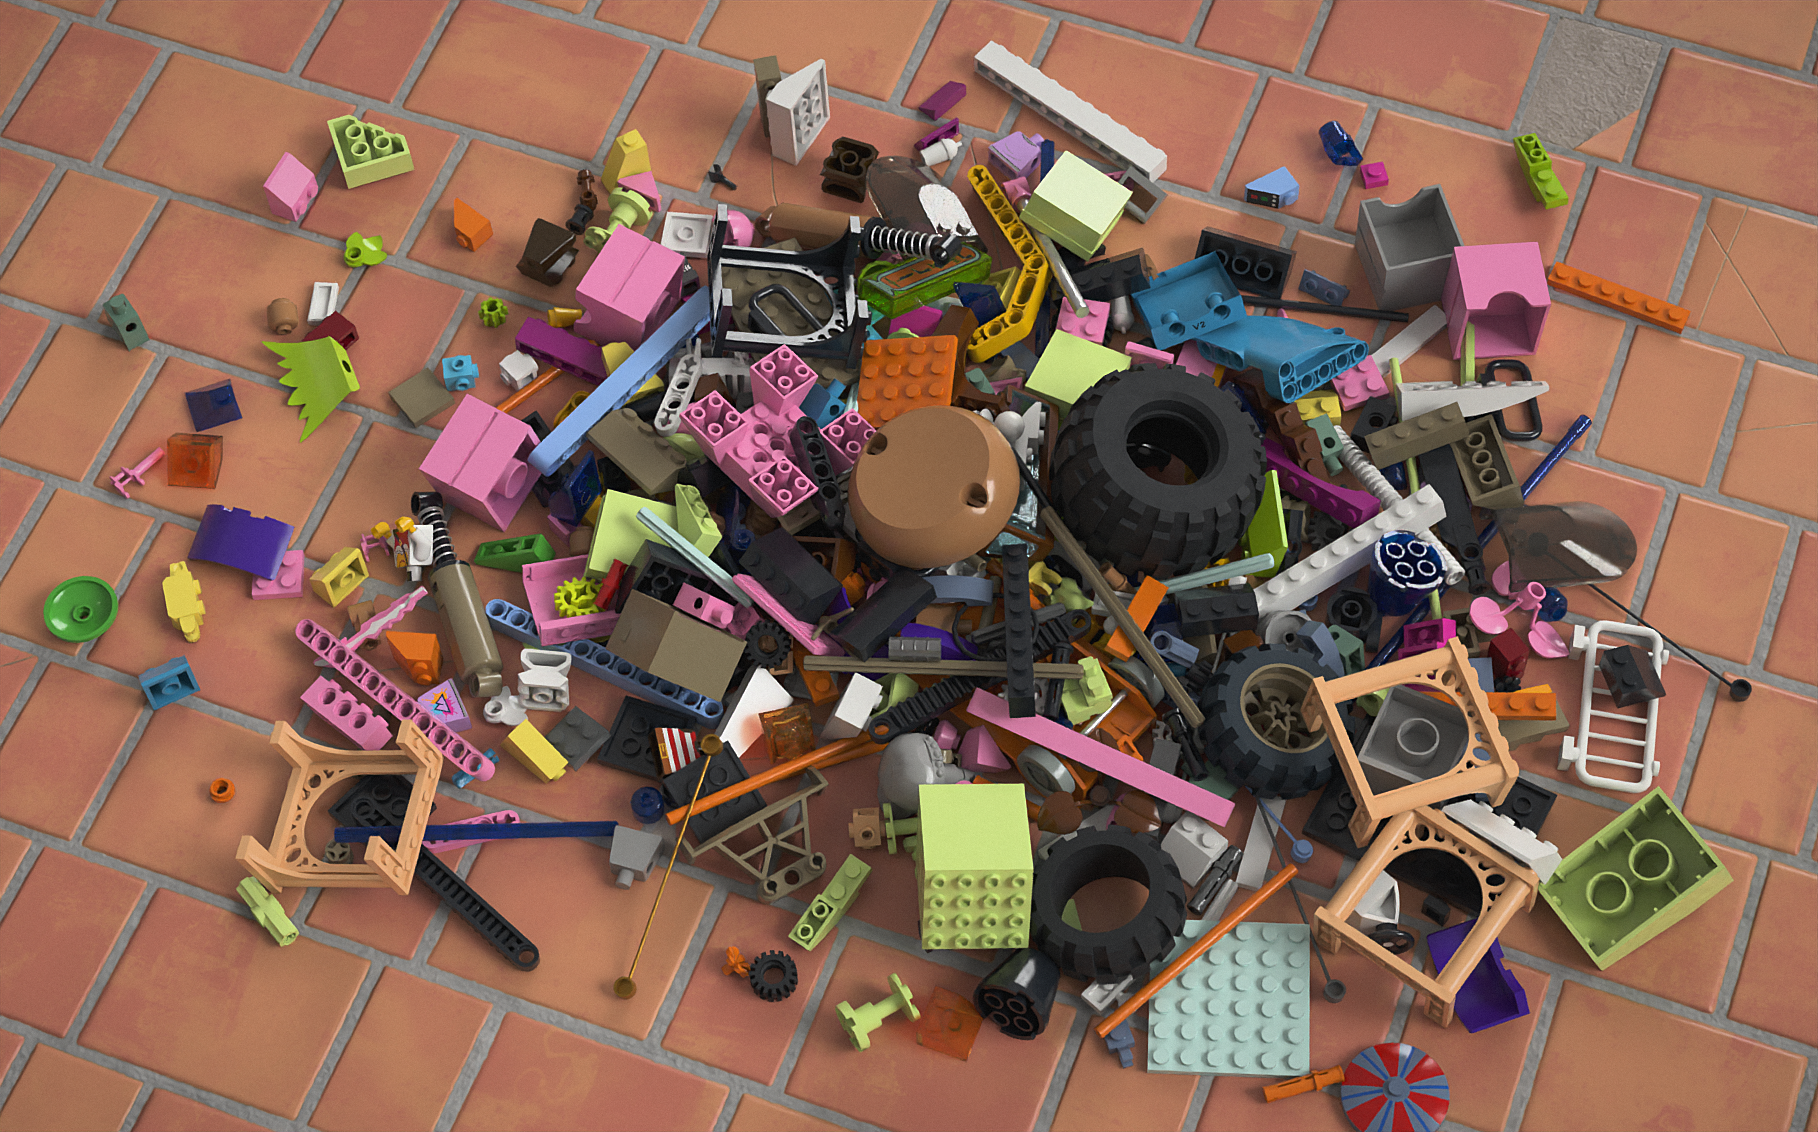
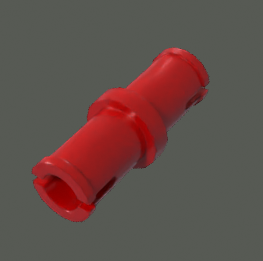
M613 559L606 578L601 580L602 586L593 602L594 605L608 611L616 590L619 591L620 589L619 583L629 565Z

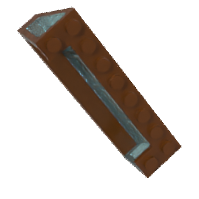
M1008 384L997 395L1004 398L1010 411L1022 417L1033 404L1041 402V412H1046L1045 427H1040V430H1044L1043 445L1038 446V455L1032 454V463L1027 462V466H1031L1032 475L1053 504L1051 498V484L1053 481L1049 480L1051 452L1058 434L1059 406ZM1026 482L1024 491L1019 490L1015 508L1004 528L990 543L979 550L976 555L1002 559V545L1027 543L1028 561L1042 562L1054 548V534L1040 516L1043 508Z

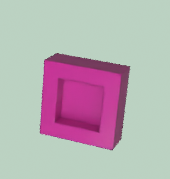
M1383 162L1360 166V174L1365 189L1388 185L1389 179Z

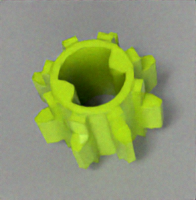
M492 297L481 302V310L478 311L479 318L483 319L484 325L488 327L494 326V328H498L500 324L503 325L506 322L505 315L509 314L507 306H503L502 299H492Z

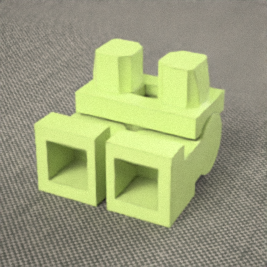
M1090 656L1078 661V664L1084 667L1083 679H1065L1061 705L1070 726L1090 719L1091 715L1104 713L1112 707L1111 699L1113 696L1097 658L1093 659Z

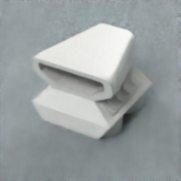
M536 649L522 650L521 664L525 672L518 674L519 704L525 709L562 712L567 709L569 705V684L566 676L571 666V654Z

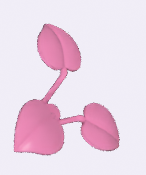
M1515 559L1501 564L1491 576L1492 586L1499 595L1508 596L1510 600L1514 599L1516 601L1500 612L1499 606L1493 600L1487 597L1475 599L1470 605L1469 616L1473 624L1486 634L1499 635L1508 628V623L1503 617L1504 615L1508 614L1518 605L1523 610L1534 609L1529 624L1532 631L1527 635V640L1532 650L1544 658L1567 657L1570 653L1556 630L1543 621H1538L1535 624L1538 611L1542 607L1539 602L1546 596L1544 587L1537 582L1528 584L1520 572Z

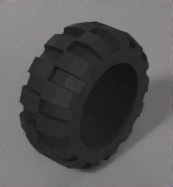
M1108 824V829L1105 831H1097L1094 825L1076 830L1078 836L1068 841L1062 837L1052 844L1047 850L1049 857L1046 860L1039 858L1033 868L1029 929L1031 937L1036 943L1040 952L1045 950L1059 969L1062 968L1064 975L1085 983L1089 977H1095L1097 984L1100 985L1119 984L1118 977L1130 974L1134 980L1150 972L1149 964L1155 959L1162 963L1176 946L1174 936L1179 937L1184 930L1187 918L1185 908L1187 897L1179 868L1171 854L1162 850L1159 842L1140 831L1136 836H1132L1130 828ZM1124 877L1139 882L1149 890L1148 899L1139 914L1130 922L1115 930L1100 933L1085 932L1069 926L1062 920L1063 911L1069 899L1080 888L1097 879Z

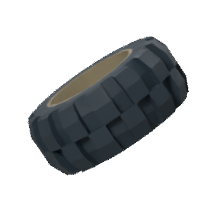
M1262 644L1259 649L1256 646H1249L1233 653L1228 661L1222 662L1203 687L1198 701V708L1205 717V721L1198 727L1199 739L1206 740L1208 743L1204 748V753L1213 768L1219 765L1227 773L1224 779L1237 789L1244 785L1252 789V796L1265 799H1274L1278 793H1280L1282 800L1305 797L1309 791L1319 790L1341 768L1323 723L1319 730L1309 733L1300 711L1314 678L1323 676L1325 682L1339 678L1328 664L1322 667L1313 661L1314 654L1301 648H1295L1293 652L1287 651L1285 644ZM1253 694H1257L1260 704ZM1350 699L1336 703L1335 706L1352 744L1355 739L1356 723L1355 717L1348 716L1353 711V704ZM1261 724L1264 726L1266 732L1263 731ZM1296 732H1306L1307 736L1301 735Z

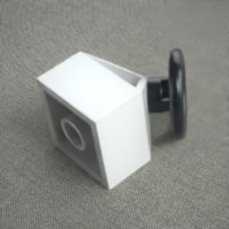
M1383 870L1345 922L1394 955L1410 950L1415 943L1414 937L1410 933L1398 930L1397 928L1400 906L1397 881ZM1401 939L1407 941L1406 943L1400 946L1396 944V942H1398Z

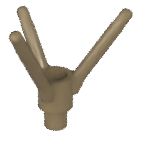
M850 607L832 616H821L817 621L818 628L813 633L811 640L815 641L822 631L829 634L838 626V619L852 613L854 608ZM843 647L851 657H856L849 650Z

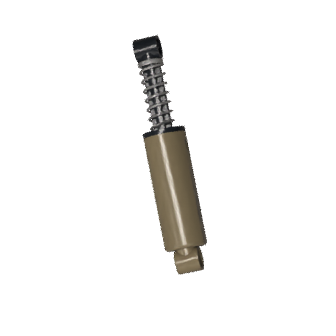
M414 492L411 497V511L413 515L418 516L420 525H433L432 561L434 568L428 575V581L459 677L463 683L469 685L470 693L474 698L498 697L501 695L503 687L500 675L503 664L471 567L466 561L455 560L458 555L453 552L455 546L450 544L452 537L448 536L450 531L445 528L447 522L443 520L445 515L442 510V495L439 492Z

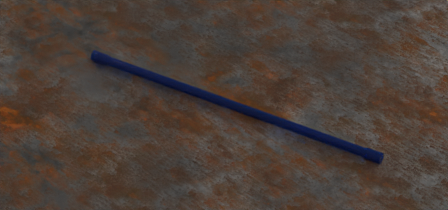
M1581 414L1564 437L1522 484L1520 489L1524 501L1574 442L1591 426L1592 421L1588 416ZM1521 505L1498 512L1478 536L1479 544L1483 549ZM1441 579L1437 584L1439 600L1452 587V585H1448L1445 582V579ZM1428 595L1364 670L1386 664L1404 643V625L1422 622L1431 611ZM1357 697L1351 699L1352 704L1357 700Z

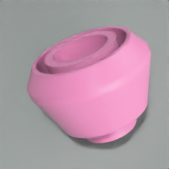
M942 720L937 726L933 739L937 742L940 749L952 748L956 750L961 736L956 734L958 729L948 720Z

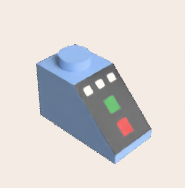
M1284 166L1246 184L1244 200L1247 203L1279 209L1285 205L1293 204L1298 199L1299 184Z

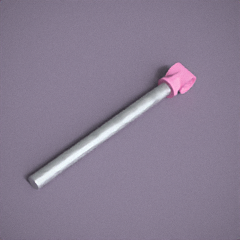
M1024 176L1001 184L1004 196L1017 213L1022 212L1032 196ZM1027 224L1075 315L1078 318L1086 317L1089 314V308L1051 239Z

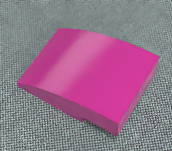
M1440 618L1404 625L1405 648L1398 649V660L1444 647L1448 639L1456 637V620ZM1434 674L1427 675L1429 679L1435 680ZM1402 684L1418 692H1440L1426 685Z

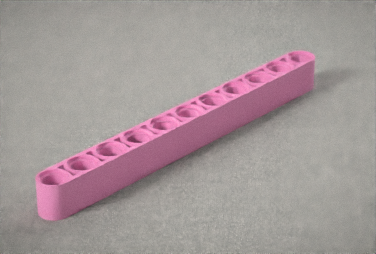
M310 619L301 620L297 624L295 633L298 639L399 720H412L436 748L464 772L480 781H487L493 776L495 766L490 759L329 631ZM481 763V767H480V769L477 771V767H478V765Z
M976 687L966 711L1220 826H1226L1235 806V803L1038 714H1036V717L1010 718L1009 701Z

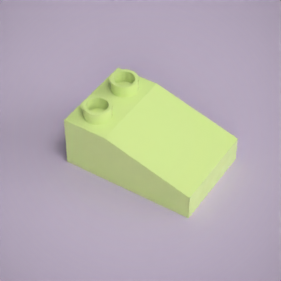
M1658 786L1565 857L1546 885L1539 882L1538 891L1597 966L1603 971L1695 911L1734 880L1723 863Z

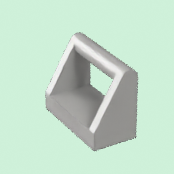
M1130 166L1118 183L1123 186L1129 178H1132L1157 198L1147 213L1130 200H1128L1125 206L1127 211L1145 224L1164 202L1168 194Z

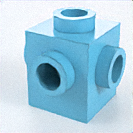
M458 355L442 359L447 391H464L469 388H476L475 378H479L478 365L473 364L471 355Z

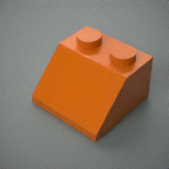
M386 631V638L394 660L412 681L425 686L439 684L443 655L436 634Z

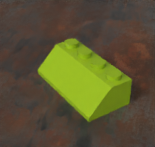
M1277 470L1266 472L1264 476L1266 477L1265 490L1261 505L1244 536L1238 540L1239 546H1242L1241 560L1269 553L1273 556L1274 567L1246 575L1274 578L1288 549Z

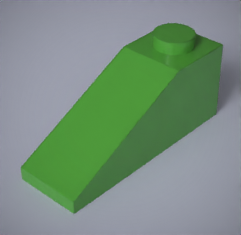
M540 533L481 543L474 562L477 565L522 573V565L551 561L554 559L556 552Z

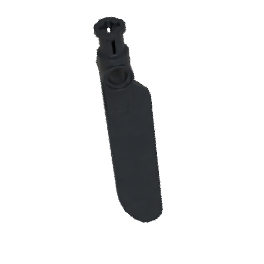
M1446 444L1422 453L1418 457L1426 486L1430 484L1444 504L1447 517L1437 522L1440 537L1443 542L1457 550L1460 567H1463L1465 570L1464 576L1469 581V593L1480 595L1491 588L1484 574L1486 567L1483 560V548L1478 541L1454 452L1450 444Z

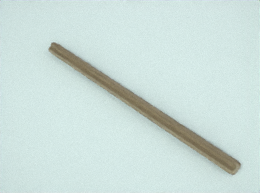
M1048 506L1044 508L1040 516L1191 726L1194 728L1201 726L1205 721L1203 714L1053 507Z
M807 655L803 660V667L806 671L1007 677V662L962 660L914 662V660L901 661L889 660V658H869L864 663L858 657ZM1033 663L1034 678L1083 679L1084 667L1081 664Z

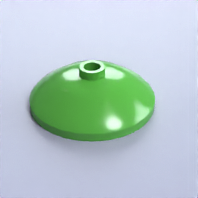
M92 576L74 577L59 584L49 594L43 610L44 620L50 632L63 641L72 643L90 641L99 637L111 627L118 613V599L112 587L102 579Z

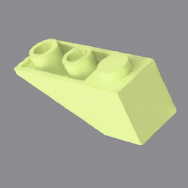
M676 484L678 533L709 557L721 540L722 535L711 517L708 507L703 502L698 489L691 485Z

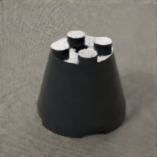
M1017 948L979 982L973 992V1004L983 1019L988 1017L1002 1027L1000 1029L1001 1033L1020 1040H1034L1048 1026L1061 977L1059 968L1052 958L1046 954L1045 950L1040 952L1032 948Z

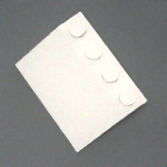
M823 59L778 82L774 89L767 93L765 98L772 154L774 157L795 166L800 162L830 119L826 65Z
M1466 800L1444 806L1441 810L1446 814L1447 819L1453 823H1461L1467 827L1470 834L1477 838L1482 837L1491 843L1492 848L1498 852H1506L1520 866H1527L1537 873V877L1540 878L1539 882L1546 885L1562 861L1561 856L1557 852L1558 848L1546 840L1544 843L1536 840L1537 835L1525 827L1520 830L1513 826L1515 822L1504 814H1501L1500 817L1492 813L1493 808L1482 801L1477 804L1472 800Z

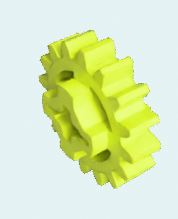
M573 577L571 583L566 580L563 581V587L558 586L557 593H554L555 611H559L560 617L567 616V618L605 612L604 609L593 604L602 583L595 585V579L588 582L586 577H582L581 581Z

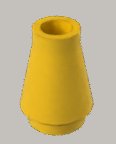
M553 307V309L547 310L548 325L554 328L574 325L577 319L580 320L582 318L581 309Z

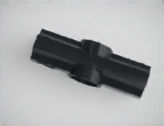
M1282 508L1287 541L1290 540L1292 542L1293 548L1289 553H1285L1276 576L1298 563V558L1302 551V543L1300 541L1304 512L1302 510Z

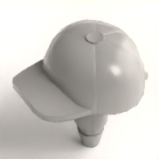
M904 733L892 739L883 751L878 768L879 785L877 797L882 811L883 803H891L893 820L907 819L918 813L919 785L956 784L963 780L973 783L975 774L954 764L943 763V756L937 742L928 734Z

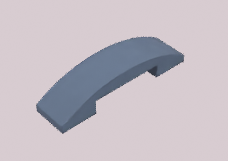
M955 575L922 577L934 586L937 598L931 603L966 602L967 606H988L993 603L994 582L992 580Z

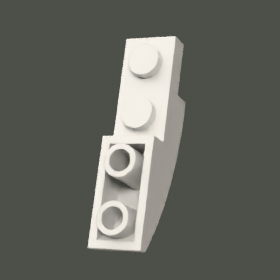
M1036 402L1022 416L1025 425L1023 434L1018 440L1009 442L1026 466L1027 462L1032 463V454L1038 455V446L1043 445L1044 430H1040V427H1045L1046 412H1041V402ZM1020 475L1019 490L1024 491L1025 481Z

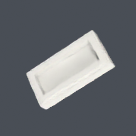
M314 283L307 320L309 325H320L325 317L330 316L335 311L339 291L338 283Z

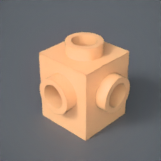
M879 807L853 809V823H849V837L855 838V847L861 846L862 849H872L876 845H881V836H886L885 821H880Z

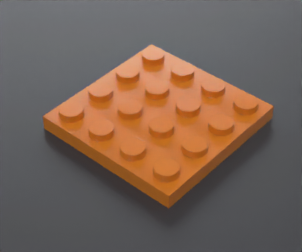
M955 335L867 340L864 343L857 413L877 431L883 424L904 412L926 406H950L958 338Z

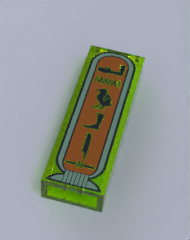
M959 239L962 244V250L947 265H939L933 260L924 259L923 257L916 258L914 256L861 278L858 300H866L868 306L888 318L894 319L990 278L992 257Z

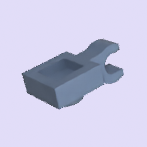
M1125 1019L1104 1037L1109 1054L1117 1052L1123 1068L1133 1066V1056L1130 1048L1135 1047L1134 1038Z

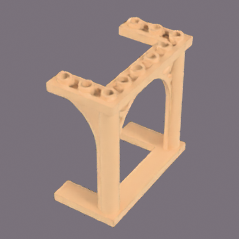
M1458 636L1448 639L1442 648L1325 682L1323 676L1314 678L1300 709L1309 733L1319 730L1323 723L1356 801L1357 808L1348 827L1357 848L1368 845L1381 819L1446 799L1471 793H1485L1491 807L1502 805L1519 776L1518 764L1515 760L1511 759L1508 752V742L1500 734L1498 719L1489 709L1487 694L1484 690H1481L1478 684L1477 671L1474 667L1470 666L1467 649L1464 644L1460 643ZM1434 674L1435 680L1429 679L1427 675ZM1402 684L1426 685L1444 693L1458 706L1467 724L1468 745L1462 760L1452 770L1441 776L1373 796L1335 704ZM1458 687L1463 695L1462 697L1458 696L1455 692ZM1475 734H1480V739L1483 742L1477 741ZM1480 748L1487 751L1490 759L1487 761L1479 760L1474 756L1473 749ZM1467 762H1471L1473 764V766L1470 769H1467L1466 767Z
M412 720L401 721L396 743L402 750L368 751L340 750L321 746L301 738L285 721H276L270 735L269 744L293 767L287 783L285 798L281 803V811L274 828V836L271 846L267 851L251 835H242L236 850L235 859L272 894H281L283 887L392 888L398 895H408L445 756ZM325 772H327L329 775L333 774L332 777L328 778ZM416 774L396 852L380 836H370L364 856V861L367 864H329L311 855L304 838L305 822L314 802L327 788L344 778L355 775ZM320 776L321 784L317 788H312L314 777ZM301 850L300 856L295 861L290 862L293 852ZM305 860H308V865L303 864Z
M1426 805L1392 816L1326 907L1320 906L1314 913L1313 935L1318 944L1333 954H1336L1340 949L1341 941L1425 996L1424 1014L1444 1028H1447L1452 1021L1456 993L1512 915L1519 908L1529 913L1534 907L1540 878L1537 877V873L1527 866L1522 867L1517 864L1508 853H1500L1492 848L1491 843L1482 837L1477 838L1470 834L1468 828L1463 824L1453 823L1447 819L1444 812L1436 808L1433 810ZM1427 827L1429 838L1426 841H1421L1420 838L1424 834V828ZM1435 833L1438 834V836H1439L1441 839L1444 838L1445 841H1443V842H1438V841H1436V840L1434 839ZM1405 834H1407L1410 840L1412 841L1410 844L1402 843V841L1407 839V836H1405ZM1421 848L1443 850L1463 860L1475 873L1483 896L1482 910L1478 921L1435 981L1345 922L1384 868L1393 859L1405 852ZM1459 849L1464 851L1465 854H1460ZM1482 863L1484 867H1489V869L1483 871L1478 867V864ZM1493 874H1499L1505 878V882L1499 886H1490L1486 883V878ZM1490 893H1502L1500 896L1496 895L1495 901H1492L1488 896Z

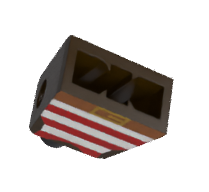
M655 728L648 735L658 782H662L661 780L705 754L701 749V742H697L693 729Z

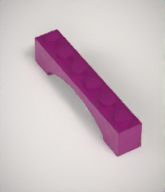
M1267 437L1265 438L1261 447H1265L1266 472L1277 470L1279 487L1354 529L1378 515L1381 500L1363 490L1354 491L1338 487L1308 474L1285 455V447Z

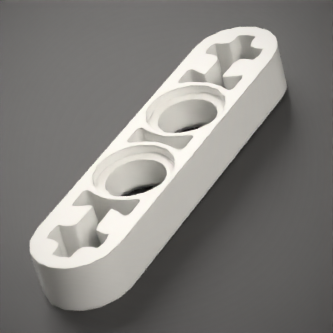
M687 354L681 358L656 415L654 424L660 436L669 437L676 433L681 423L679 415L687 409L703 370L701 360L695 354ZM680 382L689 383L688 387L685 389L677 388V385ZM673 401L681 402L678 408L671 409L668 407Z

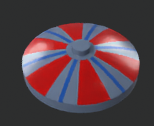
M1402 1043L1378 1044L1359 1053L1348 1065L1344 1073L1345 1081L1341 1084L1340 1099L1344 1115L1356 1132H1437L1443 1124L1450 1101L1448 1082L1440 1066L1422 1050Z

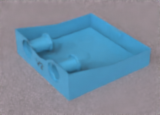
M1216 252L1157 274L1159 277L1155 280L1150 276V289L1130 294L1131 300L1157 350L1166 349L1247 317L1241 294L1228 276Z

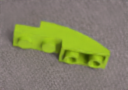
M1536 133L1513 138L1519 163L1536 201H1541L1546 210L1568 205L1569 197L1553 172L1552 161Z

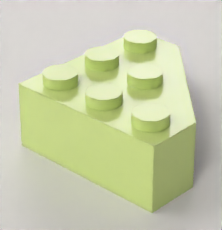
M351 115L327 121L348 189L415 170L405 136L386 132L383 127L370 122L368 124L360 122L357 117Z

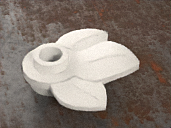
M504 686L500 696L491 697V700L486 703L483 715L489 723L502 722L507 726H517L525 719L528 720L527 715L524 713L527 709L519 704V695L511 696L509 687Z

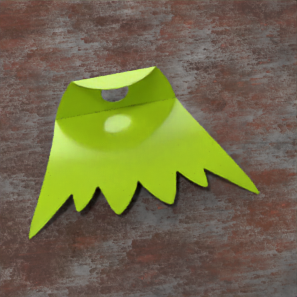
M330 336L300 343L262 341L270 350L286 358L278 362V365L292 369L279 380L283 385L298 387L289 398L288 405L306 404L299 415V420L309 416L300 438L301 443L350 392L360 389L359 383L346 350Z

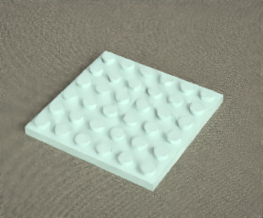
M1186 920L1182 934L1179 937L1174 936L1176 946L1162 963L1157 959L1150 963V980L1220 921ZM1240 922L1149 999L1147 1073L1293 1079L1309 1074L1310 924Z

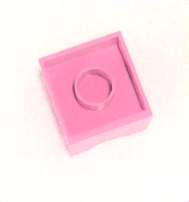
M618 224L576 288L575 299L587 310L580 320L577 319L574 322V332L604 347L612 342H626L635 352L667 321L680 301L685 256L659 243L652 242L648 238Z
M1538 242L1454 247L1441 296L1443 311L1447 320L1446 326L1449 327L1448 336L1453 360H1460L1461 342L1467 321L1475 325V359L1536 355L1551 307Z
M466 394L419 467V470L433 489L441 493L443 501L505 532L542 474L528 462L529 455L541 441L530 425Z

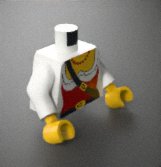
M402 516L395 521L397 529L391 530L392 534L386 522H380L371 528L370 531L376 539L384 536L386 542L393 548L396 568H407V582L422 581L421 567L432 565L433 525H414L411 518Z

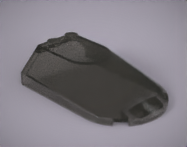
M884 156L870 164L865 174V186L880 217L886 222L889 230L896 228L898 232L900 229H903L905 233L910 230L913 235L916 232H920L921 236L927 233L929 237L935 234L939 235L940 238L946 233H951L957 236L961 242H970L972 247L980 253V259L985 257L988 252L987 246L959 198L939 173L920 161L903 156ZM901 255L904 262H910L912 257Z
M1568 501L1486 506L1481 508L1479 514L1481 520L1494 519L1509 555L1510 584L1508 589L1511 593L1524 590L1531 582H1537L1544 589L1613 581L1628 572L1637 556L1636 539L1629 526L1612 511L1593 503Z

